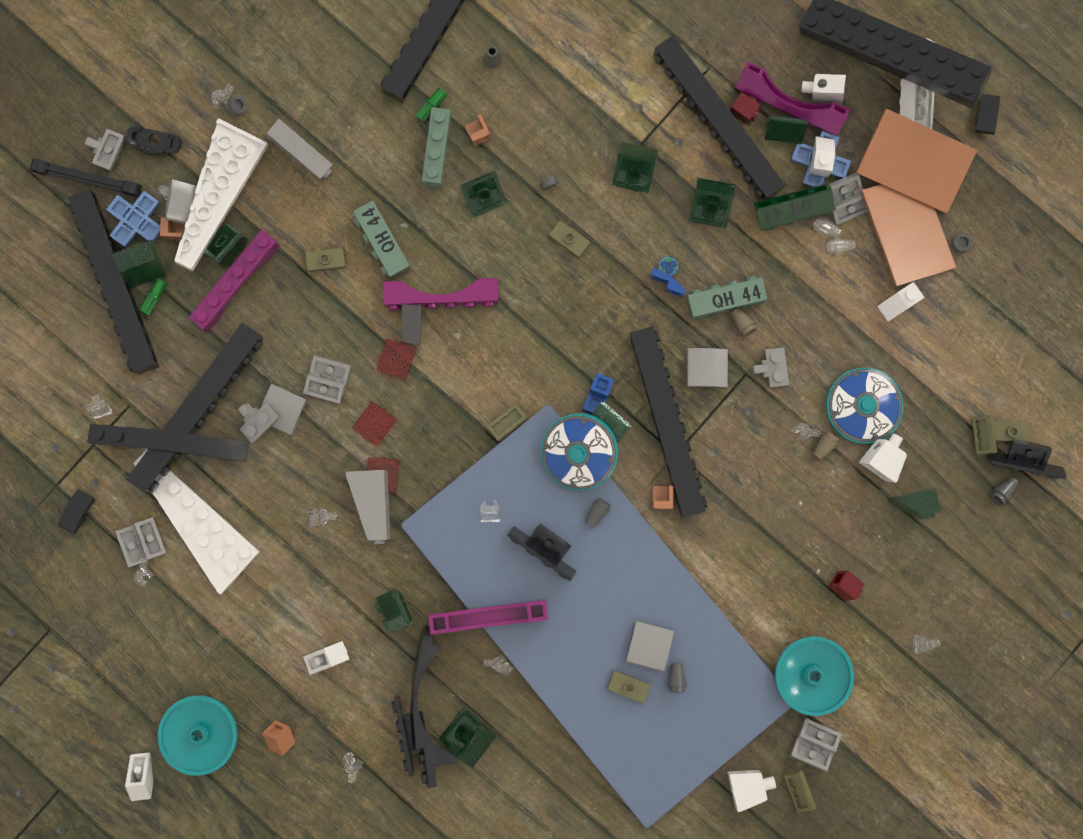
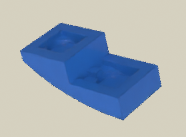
M653 268L650 279L667 284L665 292L683 298L686 290L682 285L665 272Z
M596 373L583 407V412L600 418L614 379Z

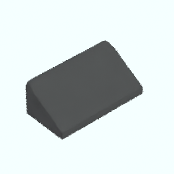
M402 304L403 342L420 345L421 305Z

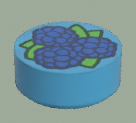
M671 257L663 258L660 261L659 270L670 276L675 275L678 269L677 261Z

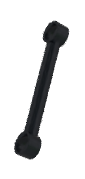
M36 158L32 159L29 169L41 175H52L119 191L132 197H139L142 190V185L132 181L112 179L54 165Z

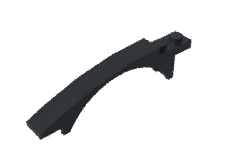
M90 424L87 440L89 444L106 445L120 450H162L225 461L243 462L247 460L249 446L248 442L100 424Z
M430 626L422 628L412 674L410 702L412 748L421 749V752H418L419 763L423 764L424 771L421 772V780L427 788L437 787L435 766L458 763L457 756L443 750L432 740L425 730L419 714L418 689L421 677L429 662L441 650V644L433 645Z

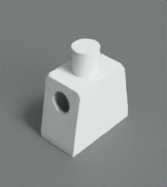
M815 74L814 82L803 81L801 92L812 93V101L835 102L842 105L846 75Z
M892 434L889 441L883 439L876 440L859 463L884 481L896 483L907 456L904 451L898 448L903 438Z
M759 770L727 772L735 809L738 812L767 801L766 790L776 788L774 777L763 779Z

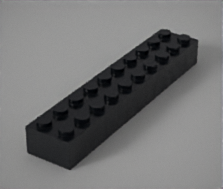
M813 0L799 25L800 33L808 38L973 109L991 76V66L836 0Z

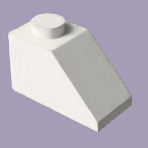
M815 137L809 174L828 177L831 174L835 158L834 139Z
M913 282L878 305L877 308L886 321L889 322L922 300L924 296Z
M343 641L303 657L310 675L349 660Z
M150 752L130 755L125 788L131 801L151 799L153 773Z

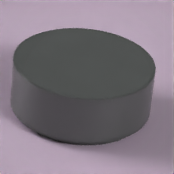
M241 96L230 97L227 101V109L235 116L243 114L246 111V102Z
M554 175L539 185L545 191L558 184L559 180Z
M965 233L957 234L952 239V248L958 253L968 251L972 246L971 237Z

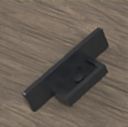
M1012 439L1007 455L999 453L987 454L989 463L995 467L1004 466L1015 471H1028L1034 475H1047L1053 479H1066L1067 476L1063 467L1047 464L1052 452L1050 446Z
M539 523L530 537L515 526L507 534L512 542L521 545L530 555L540 559L545 566L554 569L560 577L571 581L577 572L562 561L571 545L541 523Z
M399 695L394 697L395 701H392L393 712L397 713L398 716L396 729L398 733L401 732L402 740H399L400 750L405 752L406 760H403L405 772L408 771L409 776H412L415 772L411 754L421 752V749L412 748L410 713L403 714ZM419 711L421 721L426 730L423 711Z

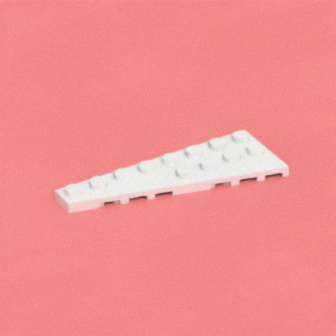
M219 118L216 121L217 125L211 138L210 148L206 154L205 165L200 174L193 204H191L188 221L185 224V231L174 260L175 263L192 272L268 147L267 142Z
M146 449V450L144 451V453L133 463L135 466L138 464V462L141 460V458H142V457L144 456V454L147 452V449ZM170 470L165 477L162 476L159 480V487L153 494L216 591L222 595L260 551Z

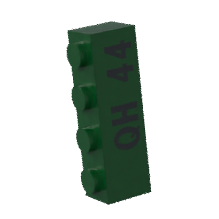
M828 183L754 202L756 217L761 230H771L775 226L790 225L794 221L809 220L813 216L828 215L832 211H836L833 192Z

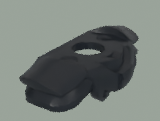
M129 127L127 129L126 141L150 156L177 153L182 146L181 138L170 133L141 127ZM151 135H158L160 140L157 145L150 144L149 138Z

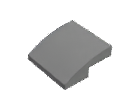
M854 173L829 184L833 192L836 211L831 212V216L836 225L868 212L861 193L863 187L859 174Z
M171 180L169 199L166 202V220L186 224L197 186Z
M687 348L686 386L703 388L728 387V349Z
M314 355L303 394L340 404L352 365Z
M271 384L262 406L268 403L280 417L272 427L293 435L307 400Z
M153 517L115 531L128 568L166 554Z
M636 621L626 662L664 672L674 631Z
M805 718L789 757L827 772L842 734Z

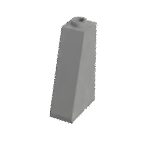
M280 119L266 133L265 137L318 180L322 177L326 179L332 172L330 167L333 164Z
M388 470L346 472V478L367 540H373L374 544H385V540L391 539Z

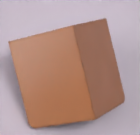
M481 114L478 115V120L465 125L473 146L491 139Z
M161 217L160 236L164 240H182L185 224Z
M673 486L652 487V509H673Z
M276 720L262 733L269 750L283 756L295 744L290 727Z

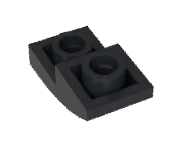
M981 94L976 120V133L995 134L1000 96Z
M78 489L66 506L58 526L75 535L86 520L84 515L96 501L95 498Z

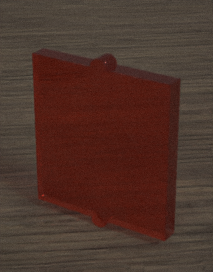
M386 339L376 370L389 374L390 377L395 376L406 380L417 348L405 345L402 341L399 343Z
M371 401L352 428L363 435L364 439H368L378 446L397 419L389 414L386 408L382 409Z
M368 457L367 471L388 470V493H397L400 460L386 459V457Z

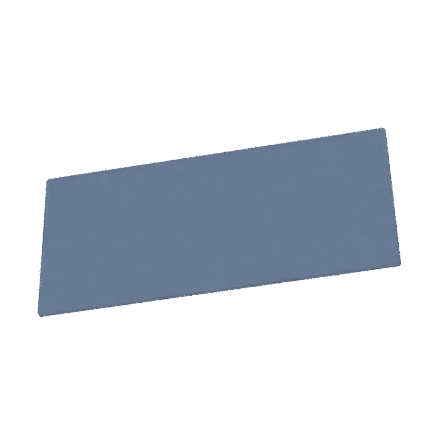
M546 405L402 523V528L468 609L546 600L548 620L483 628L640 822L648 828L791 707L780 696L776 687L775 676L610 477L598 487L584 491L565 488L550 477L542 462L541 445L549 427L561 417L551 405ZM601 498L611 505L610 512L594 528L587 524L585 520L588 517L593 502ZM539 523H541L570 544L571 547L562 558V561L577 571L571 581L560 577L554 569L545 566L540 559L530 555L521 545L512 542L510 537L507 536L510 530L515 526L530 537ZM636 621L674 631L664 672L626 662ZM671 664H683L687 684L685 692H669L668 682ZM614 671L651 685L644 704L607 689Z

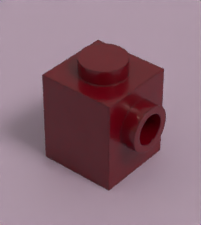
M741 92L731 106L730 111L734 117L748 125L751 120L754 122L760 114L758 111L760 104L753 96H747Z
M845 570L837 571L828 587L843 600L847 601L856 600L861 595L864 583L851 572Z

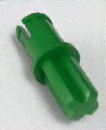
M438 87L429 100H425L426 103L416 113V117L421 122H425L431 115V108H437L444 98L447 97L446 92Z
M158 278L156 279L150 292L146 293L147 297L140 308V312L148 316L151 314L156 303L161 300L159 298L168 285L166 282Z

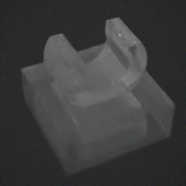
M99 394L91 396L92 403L86 405V410L93 419L112 414V408L105 399H100Z
M483 500L482 505H480L481 522H500V508L496 500H493V505H486V500Z

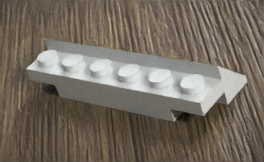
M901 79L900 115L932 129L935 92Z

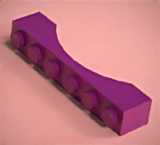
M747 62L735 86L740 92L754 96L760 102H766L777 110H783L794 118H800L809 125L817 126L825 132L838 136L850 109L835 102L807 103L794 99L775 86L765 69L750 62Z
M261 229L188 318L209 333L220 320L237 291L257 269L272 257L280 247L279 243Z
M478 278L463 290L444 295L419 292L402 281L383 282V305L392 311L400 310L402 304L426 306L427 309H437L438 306H445V308L451 309L457 308V305H464L465 308H474L476 304H483L484 307H494L495 304H499L498 278Z
M546 600L435 613L429 614L428 617L430 634L433 635L483 627L548 620Z

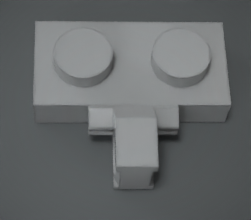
M106 129L103 138L99 137L98 141L87 137L85 144L87 147L94 149L93 154H95L92 163L112 171L126 137L109 129Z
M784 347L764 350L765 360H762V365L752 367L753 375L763 374L764 378H768L769 388L789 386Z
M249 403L243 404L238 409L245 417L243 420L246 422L239 430L252 444L280 418L268 403L264 404L259 410L256 407L253 409Z

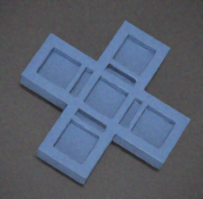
M824 131L819 136L834 139L836 149L840 137ZM797 142L790 161L808 167L802 185L810 188L822 185L825 179L824 176L809 174L813 147ZM835 155L833 170L830 176L838 179L845 178L851 161Z
M145 191L142 192L133 205L117 195L106 209L121 220L110 234V237L126 248L137 234H140L153 244L160 236V225L150 219V217L161 203Z

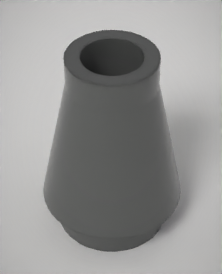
M489 46L484 55L485 64L492 68L499 66L502 62V55L495 46Z
M1009 477L992 490L991 498L999 505L1008 503L1019 484L1018 481L1013 477Z
M598 498L593 502L585 522L595 528L610 512L611 505Z
M671 664L668 682L669 692H685L687 684L683 664Z

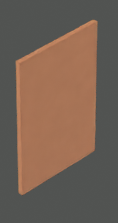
M885 109L856 173L944 213H948L977 150L891 110Z
M882 184L861 190L895 287L956 268L935 208Z

